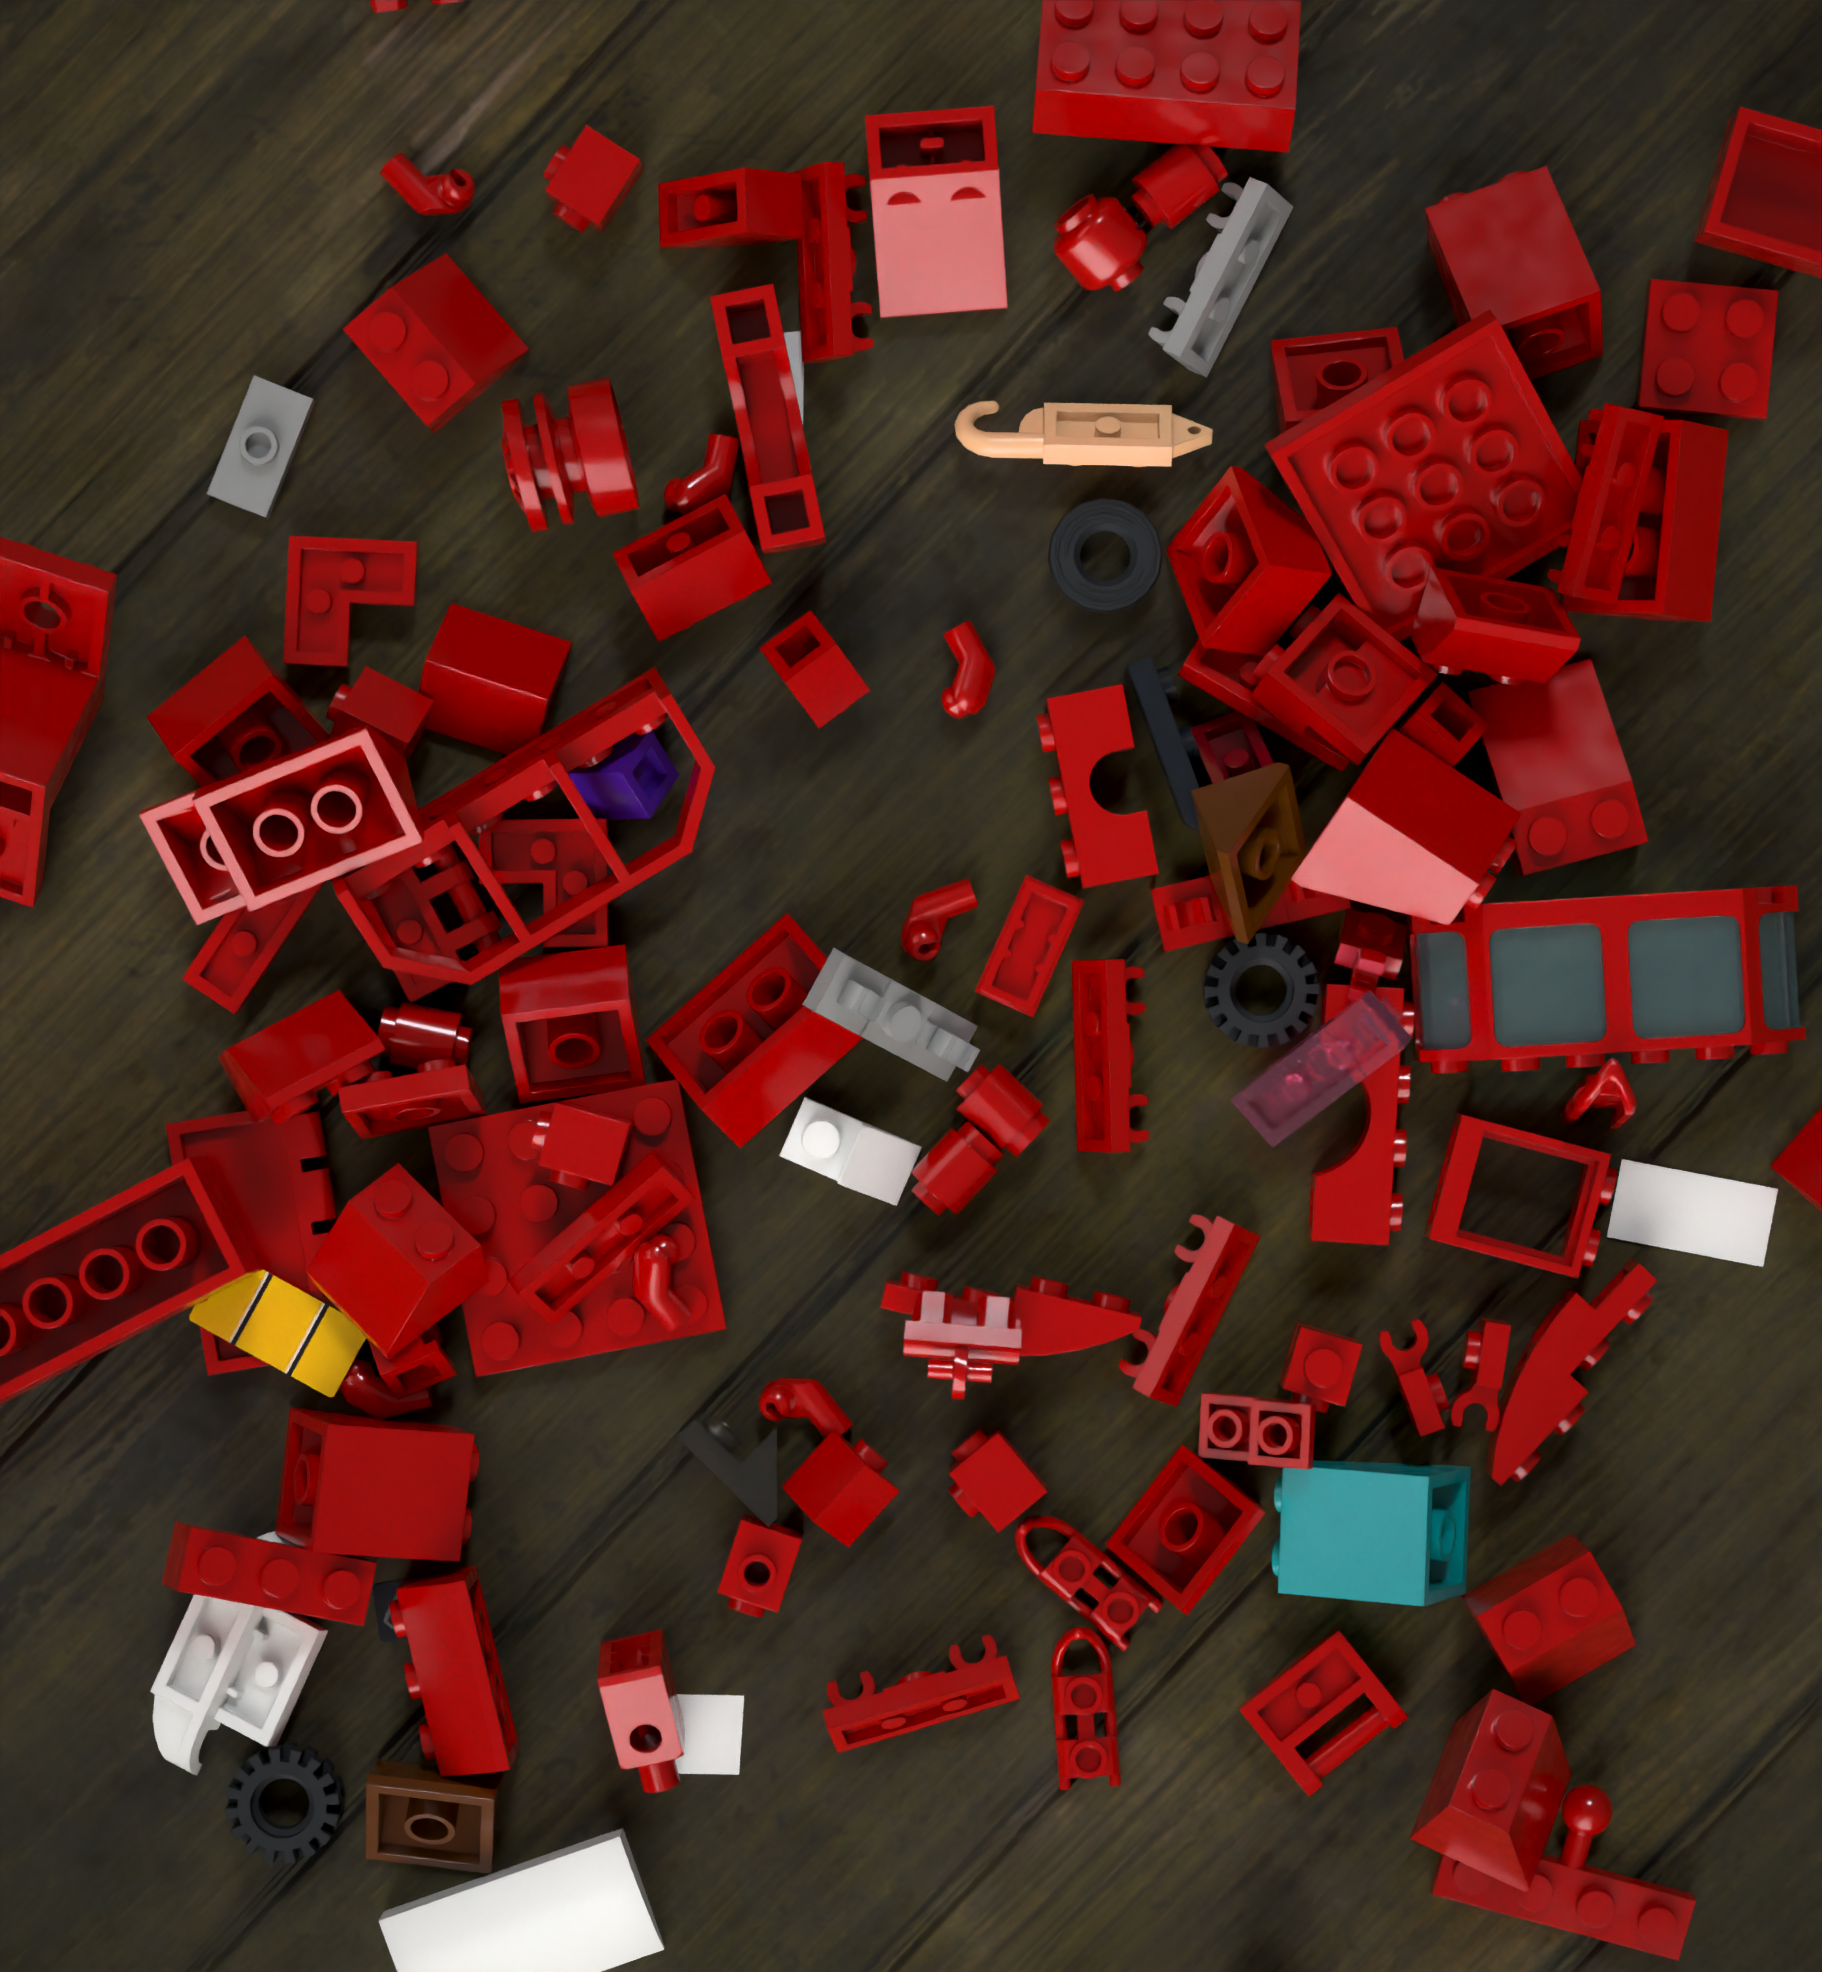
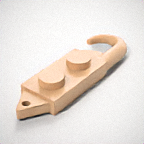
M980 401L963 409L958 414L954 424L957 439L966 449L977 455L991 458L1043 459V464H1065L1071 466L1172 467V458L1212 444L1213 435L1211 428L1173 414L1172 405L1044 403V408L1034 409L1025 415L1020 423L1019 432H985L974 427V422L983 415L996 413L999 405L996 401Z

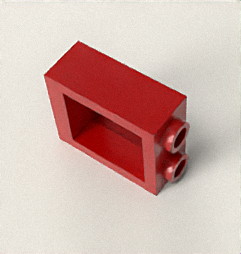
M1456 1113L1423 1236L1438 1242L1578 1279L1581 1267L1591 1268L1597 1254L1601 1231L1592 1229L1598 1204L1608 1206L1614 1191L1617 1169L1608 1167L1612 1154ZM1483 1137L1584 1163L1560 1255L1459 1229Z

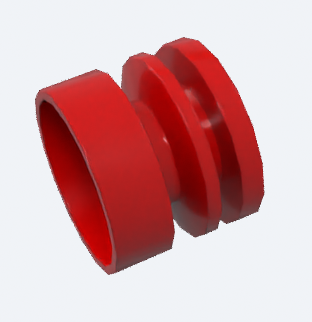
M609 377L568 386V416L556 419L543 392L533 394L537 423L527 425L525 414L518 398L502 401L504 423L501 445L507 474L514 498L527 516L533 533L549 530L546 501L556 499L563 524L565 526L575 524L574 494L581 492L587 493L591 505L599 518L640 509L637 485L615 392Z

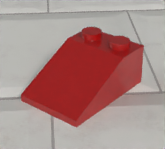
M1591 659L1562 666L1546 683L1524 680L1521 685L1498 683L1466 692L1470 707L1490 725L1479 738L1493 794L1522 813L1509 834L1510 838L1518 842L1510 855L1515 877L1648 843L1632 778Z

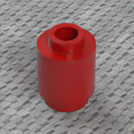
M1175 144L1132 178L1137 192L1130 196L1137 210L1151 226L1155 227L1162 221L1168 228L1173 229L1220 191L1218 183L1228 176V172L1209 146Z
M402 1002L401 1007L386 1005L378 1031V1037L386 1050L379 1055L390 1057V1064L413 1069H417L420 1064L441 1059H451L458 1065L467 1064L471 1049L473 1028L463 1026V1013L408 1002Z
M981 1063L956 1089V1092L964 1099L956 1110L999 1150L1006 1147L1015 1157L1051 1121L1040 1110L1044 1104L1000 1063L991 1071Z
M967 1120L958 1131L951 1128L911 1171L919 1180L912 1188V1192L938 1216L947 1207L958 1215L998 1172L995 1165L1005 1154Z

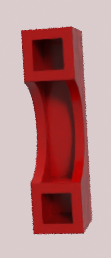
M768 284L710 296L740 436L762 552L766 556L827 543L774 285Z
M1323 983L1319 1047L1339 1057L1355 1073L1365 1096L1366 1115L1363 1130L1352 1150L1334 1165L1311 1174L1307 1237L1311 1241L1389 1245L1390 1231H1400L1402 1224L1403 1195L1402 1193H1392L1393 1168H1404L1406 1159L1407 1132L1406 1129H1396L1397 1103L1408 1104L1411 1070L1408 1065H1400L1401 1040H1412L1414 1002L1404 1001V988L1376 987L1375 997L1371 1006L1347 999L1349 985Z

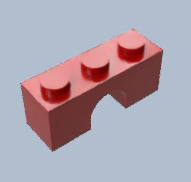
M1123 684L1047 698L1046 707L1048 713L1036 715L1043 753L1055 751L1060 776L1050 777L1048 782L1055 816L1067 813L1071 831V839L1060 841L1067 878L1079 876L1081 888L1083 889L1159 874L1147 810L1124 815L1110 813L1097 804L1090 790L1092 769L1101 758L1112 753L1132 750L1135 747Z
M175 1521L162 1585L179 1592L364 1626L377 1563L355 1555L312 1553L299 1545H287L235 1532Z

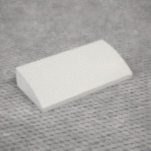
M623 1828L386 1910L379 1919L380 1927L397 1972H601L665 1949Z

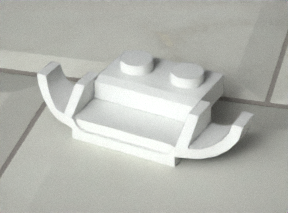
M275 1531L257 1537L262 1540L298 1546L276 1534ZM194 1594L150 1691L155 1694L153 1709L155 1738L164 1759L194 1775H198L202 1766L199 1763L198 1757L208 1730H218L221 1723L266 1747L277 1746L329 1630L296 1613Z

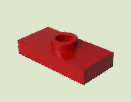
M1026 875L974 992L1034 1017L1085 900Z

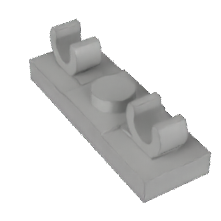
M1249 177L1244 189L1236 183H1224L1221 190L1237 203L1228 217L1222 218L1216 214L1209 213L1206 219L1207 222L1221 234H1217L1209 252L1205 253L1200 259L1195 272V280L1189 290L1191 294L1187 302L1185 303L1177 297H1166L1163 304L1179 315L1171 331L1163 332L1158 328L1151 327L1148 333L1154 341L1163 347L1166 353L1184 367L1206 378L1293 209V206L1272 187Z
M833 948L802 1004L946 1082L956 1066L968 1072L980 1052V1049L969 1044L978 1027L977 1025Z

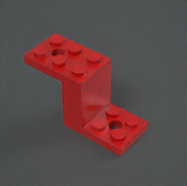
M0 537V897L33 908L43 886L50 809L103 702L117 574L99 569L91 564L80 563L37 549L26 543H19ZM41 602L50 605L56 611H51L42 607Z

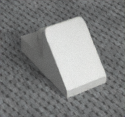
M804 1097L779 1156L838 1181L837 1184L897 1206L922 1147Z

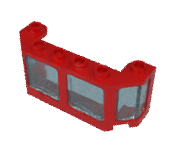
M1797 885L1480 904L1475 911L1464 905L1450 925L1406 914L1411 1002H1414V1060L1417 1062H1430L1431 1074L1469 1072V1061L1501 1059V1071H1526L1540 1069V1057L1565 1056L1566 1068L1603 1066L1605 1064V1053L1630 1052L1631 1064L1670 1062L1669 1049L1695 1048V1060L1735 1058L1734 1045H1750V1055L1788 1053V1041L1806 1039V1028L1800 1026L1793 917V912L1799 911Z

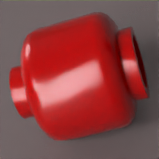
M1089 194L1067 209L1053 225L1058 232L1053 241L1055 255L1086 290H1098L1110 285L1117 292L1136 279L1144 269L1139 259L1148 245L1147 236L1115 197H1104L1097 200L1093 194Z

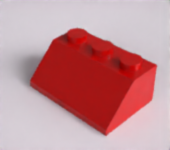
M1663 420L1616 605L1563 594L1562 606L1566 612L1658 621L1711 622L1729 430L1686 420ZM1579 421L1575 466L1582 480L1586 466H1589L1591 458L1584 456L1579 451L1581 443L1595 444L1600 425L1598 421Z
M788 913L646 1039L647 1043L698 1107L739 1148L744 1146L863 1039V1037L802 1005L828 957Z
M477 1564L402 1582L396 1589L398 1599L389 1602L390 1614L397 1638H408L413 1661L404 1663L405 1677L412 1700L422 1699L428 1723L419 1725V1734L426 1761L432 1762L437 1760L440 1777L496 1773L510 1770L521 1748Z

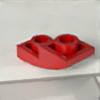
M1201 1393L1198 1457L1248 1461V1464L1313 1469L1316 1404L1229 1393Z

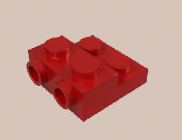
M1338 593L1322 611L1314 604L1308 608L1289 632V635L1295 641L1286 651L1276 644L1265 655L1252 673L1260 679V682L1251 694V697L1298 736H1301L1310 726L1359 766L1427 690L1438 674L1347 598Z

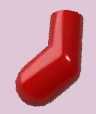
M399 152L383 166L379 173L413 210L421 215L457 214L466 209L473 201V193L475 191L474 179L468 172L459 168L451 169L450 174L424 176L403 152Z
M709 434L703 467L683 480L673 478L666 485L663 497L667 508L673 512H680L682 515H686L724 494L728 497L732 489L740 439Z
M971 620L943 634L959 664L952 686L944 689L941 695V703L944 710L954 718H964L968 714H977L986 705L996 674L995 665Z
M968 878L921 894L912 901L901 929V945L911 958L921 962L930 961L935 958L941 948L940 941L948 918L979 907Z
M659 1234L653 1236L649 1243H641L634 1253L632 1290L636 1298L669 1334L693 1312L669 1287L670 1266L679 1260V1248L670 1237Z
M354 1359L339 1387L341 1395L346 1402L378 1419H386L434 1405L430 1386L398 1400L385 1381L375 1376L371 1363L364 1359Z
M781 1377L769 1382L764 1387L763 1393L759 1396V1410L766 1419L780 1422L782 1418H809L824 1438L832 1431L841 1436L853 1425L852 1421L825 1387L815 1379Z

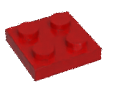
M1650 279L1647 284L1636 409L1761 421L1766 419L1779 291Z
M451 1059L425 1062L417 1067L418 1073L393 1077L389 1071H375L355 1081L354 1085L338 1088L342 1114L361 1139L486 1116L483 1092L466 1064L456 1066V1062Z

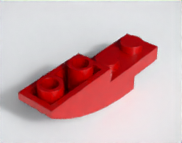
M1630 1259L1589 1304L1576 1292L1568 1288L1547 1313L1526 1344L1498 1405L1500 1411L1499 1423L1495 1431L1491 1432L1485 1471L1500 1486L1509 1477L1515 1482L1524 1478L1542 1457V1454L1536 1448L1553 1430L1558 1435L1564 1434L1584 1413L1586 1407L1580 1401L1589 1392L1570 1374L1578 1366L1583 1371L1590 1369L1610 1347L1611 1343L1605 1339L1608 1333L1621 1319L1628 1325L1631 1324L1653 1301L1654 1296L1649 1292V1289L1658 1280L1640 1263Z
M902 1271L900 1281L886 1280L880 1308L913 1315L919 1292H941L937 1291L939 1280L921 1274ZM1032 1276L1030 1287L1016 1283L1013 1295L1016 1320L1015 1329H1022L1019 1356L1058 1354L1108 1343L1138 1331L1142 1316L1138 1312L1129 1310L1131 1299L1094 1291L1092 1301L1067 1296L1069 1284ZM964 1286L962 1296L953 1295L951 1324L976 1326L979 1297H1001V1294Z

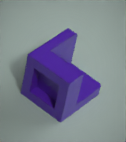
M652 731L642 735L632 733L612 745L613 751L598 764L588 768L578 766L568 772L596 819H650L679 776V773Z

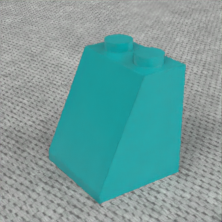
M1313 1460V1469L1309 1470L1283 1467L1282 1474L1278 1477L1274 1490L1275 1508L1281 1513L1280 1538L1276 1540L1272 1551L1273 1573L1278 1576V1593L1413 1606H1427L1466 1594L1471 1467Z

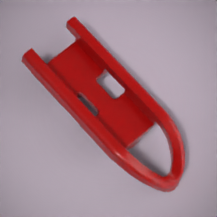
M1616 1059L1608 1060L1597 1074L1585 1075V1082L1578 1083L1577 1091L1563 1106L1560 1114L1562 1124L1572 1125L1589 1107L1612 1109V1116L1610 1118L1611 1129L1620 1128L1635 1114L1637 1108L1635 1094L1624 1070Z
M1035 1515L1026 1518L1017 1526L1014 1535L1015 1545L1018 1554L1028 1569L1123 1652L1131 1644V1641L1124 1636V1633L1136 1623L1143 1611L1149 1607L1155 1613H1158L1164 1604L1068 1523L1052 1516ZM1035 1527L1056 1530L1069 1539L1046 1568L1039 1563L1027 1546L1026 1535ZM1099 1565L1118 1580L1112 1588H1108L1093 1575V1572ZM1079 1588H1083L1099 1602L1094 1610L1075 1594Z
M1075 1627L1065 1631L1055 1645L1051 1660V1686L1059 1790L1071 1789V1778L1093 1779L1098 1776H1109V1786H1120L1121 1772L1110 1655L1105 1643L1097 1633L1090 1628ZM1085 1639L1090 1642L1097 1653L1101 1673L1063 1676L1064 1655L1072 1641ZM1098 1712H1104L1106 1736L1103 1737L1095 1736L1094 1714ZM1075 1714L1077 1716L1078 1737L1076 1739H1068L1066 1715Z

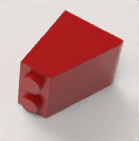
M1547 166L1530 172L1517 171L1501 178L1496 184L1470 193L1458 192L1450 194L1441 199L1436 205L1425 208L1428 243L1458 328L1490 309L1498 318L1530 380L1603 355L1601 290Z
M1392 728L1331 816L1291 880L1301 887L1450 925L1464 905L1475 911L1488 894L1497 878L1487 871L1490 870L1497 875L1516 848L1518 842L1510 838L1509 834L1522 813Z
M290 1407L275 1533L312 1553L460 1562L462 1545L467 1544L472 1528L471 1512L466 1505L469 1482L475 1480L479 1468V1451L477 1445L474 1444L475 1434L450 1425L391 1418L378 1419L374 1416Z
M1572 1533L1461 1596L1521 1701L1530 1706L1636 1645L1623 1607L1591 1552Z
M1492 1689L1453 1724L1409 1839L1527 1892L1530 1889L1572 1776L1553 1716Z

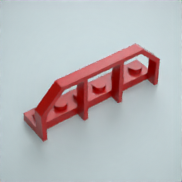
M653 667L418 809L425 836L423 842L332 878L331 881L338 899L383 968L473 985L691 853L715 771V765L658 671ZM669 715L695 757L675 835L625 865L568 772L578 766L588 768L598 764L613 751L612 745L632 733L642 735L656 729ZM559 784L613 873L526 925L468 832L476 835L487 831L502 819L503 811L523 799L526 801L537 800L548 794ZM456 840L514 932L467 961L387 946L357 899L360 898L361 901H368L378 897L392 885L395 876L414 865L417 868H422L434 863L447 852L448 844Z

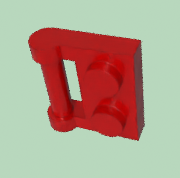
M1338 1627L1238 1706L1239 1711L1309 1797L1324 1786L1322 1778L1389 1725L1396 1729L1409 1718ZM1365 1693L1374 1705L1307 1759H1304L1295 1747L1356 1698Z

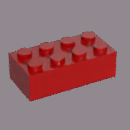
M1042 0L1032 133L1289 152L1296 111L1301 1Z
M1740 106L1728 119L1693 242L1822 279V130Z

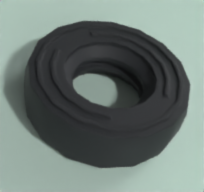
M1100 498L1081 503L1062 517L1050 539L1048 563L1053 582L1067 600L1086 611L1109 614L1129 609L1148 595L1160 575L1163 551L1158 532L1144 512L1125 501ZM1102 531L1114 532L1122 537L1128 545L1130 552V561L1126 571L1118 578L1109 581L1097 580L1088 575L1082 567L1080 560L1081 547L1085 540L1092 534Z

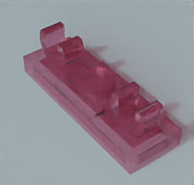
M1368 990L1239 1089L1232 1097V1103L1273 1148L1408 1045L1412 1037L1398 1022L1403 1015L1386 996L1378 1000Z

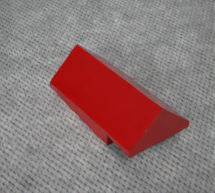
M369 725L143 809L139 814L196 925L247 906L249 912L412 847L423 842L425 838L406 759Z

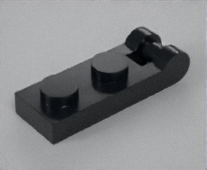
M1148 657L1127 665L1125 670L1179 817L1188 828L1200 830L1191 791L1198 789L1199 785L1191 765L1202 762L1190 727L1177 728L1169 705L1180 702L1168 667L1164 666L1156 669L1152 657Z

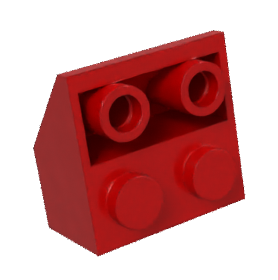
M337 990L227 1048L218 1058L254 1124L271 1116L275 1125L278 1126L305 1112L310 1106L319 1102L315 1094L316 1091L327 1086L330 1094L335 1096L339 1094V1087L354 1085L355 1081L375 1072L376 1070L371 1061L386 1049L376 1033L344 995Z

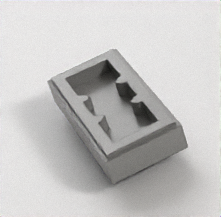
M254 375L207 494L269 519L316 401Z

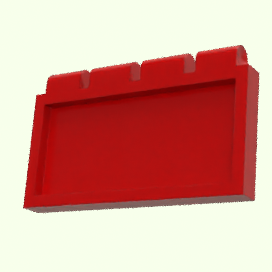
M247 1110L165 1124L172 1166L190 1157L207 1156L263 1270L340 1311L311 1282L306 1273V1270L329 1232L316 1234L314 1222L338 1218L330 1169L322 1168L305 1171L304 1159L327 1155L320 1111L299 1114L278 1126L275 1125L271 1116L254 1124ZM200 1326L208 1375L270 1365Z

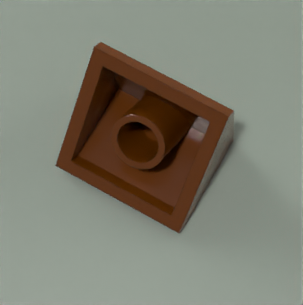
M1279 762L1191 791L1212 884L1236 940L1249 944L1287 888L1292 876L1308 853L1290 765Z
M378 1760L368 1773L366 1782V1859L492 1874L504 1775L483 1773L440 1777L439 1768L436 1766Z

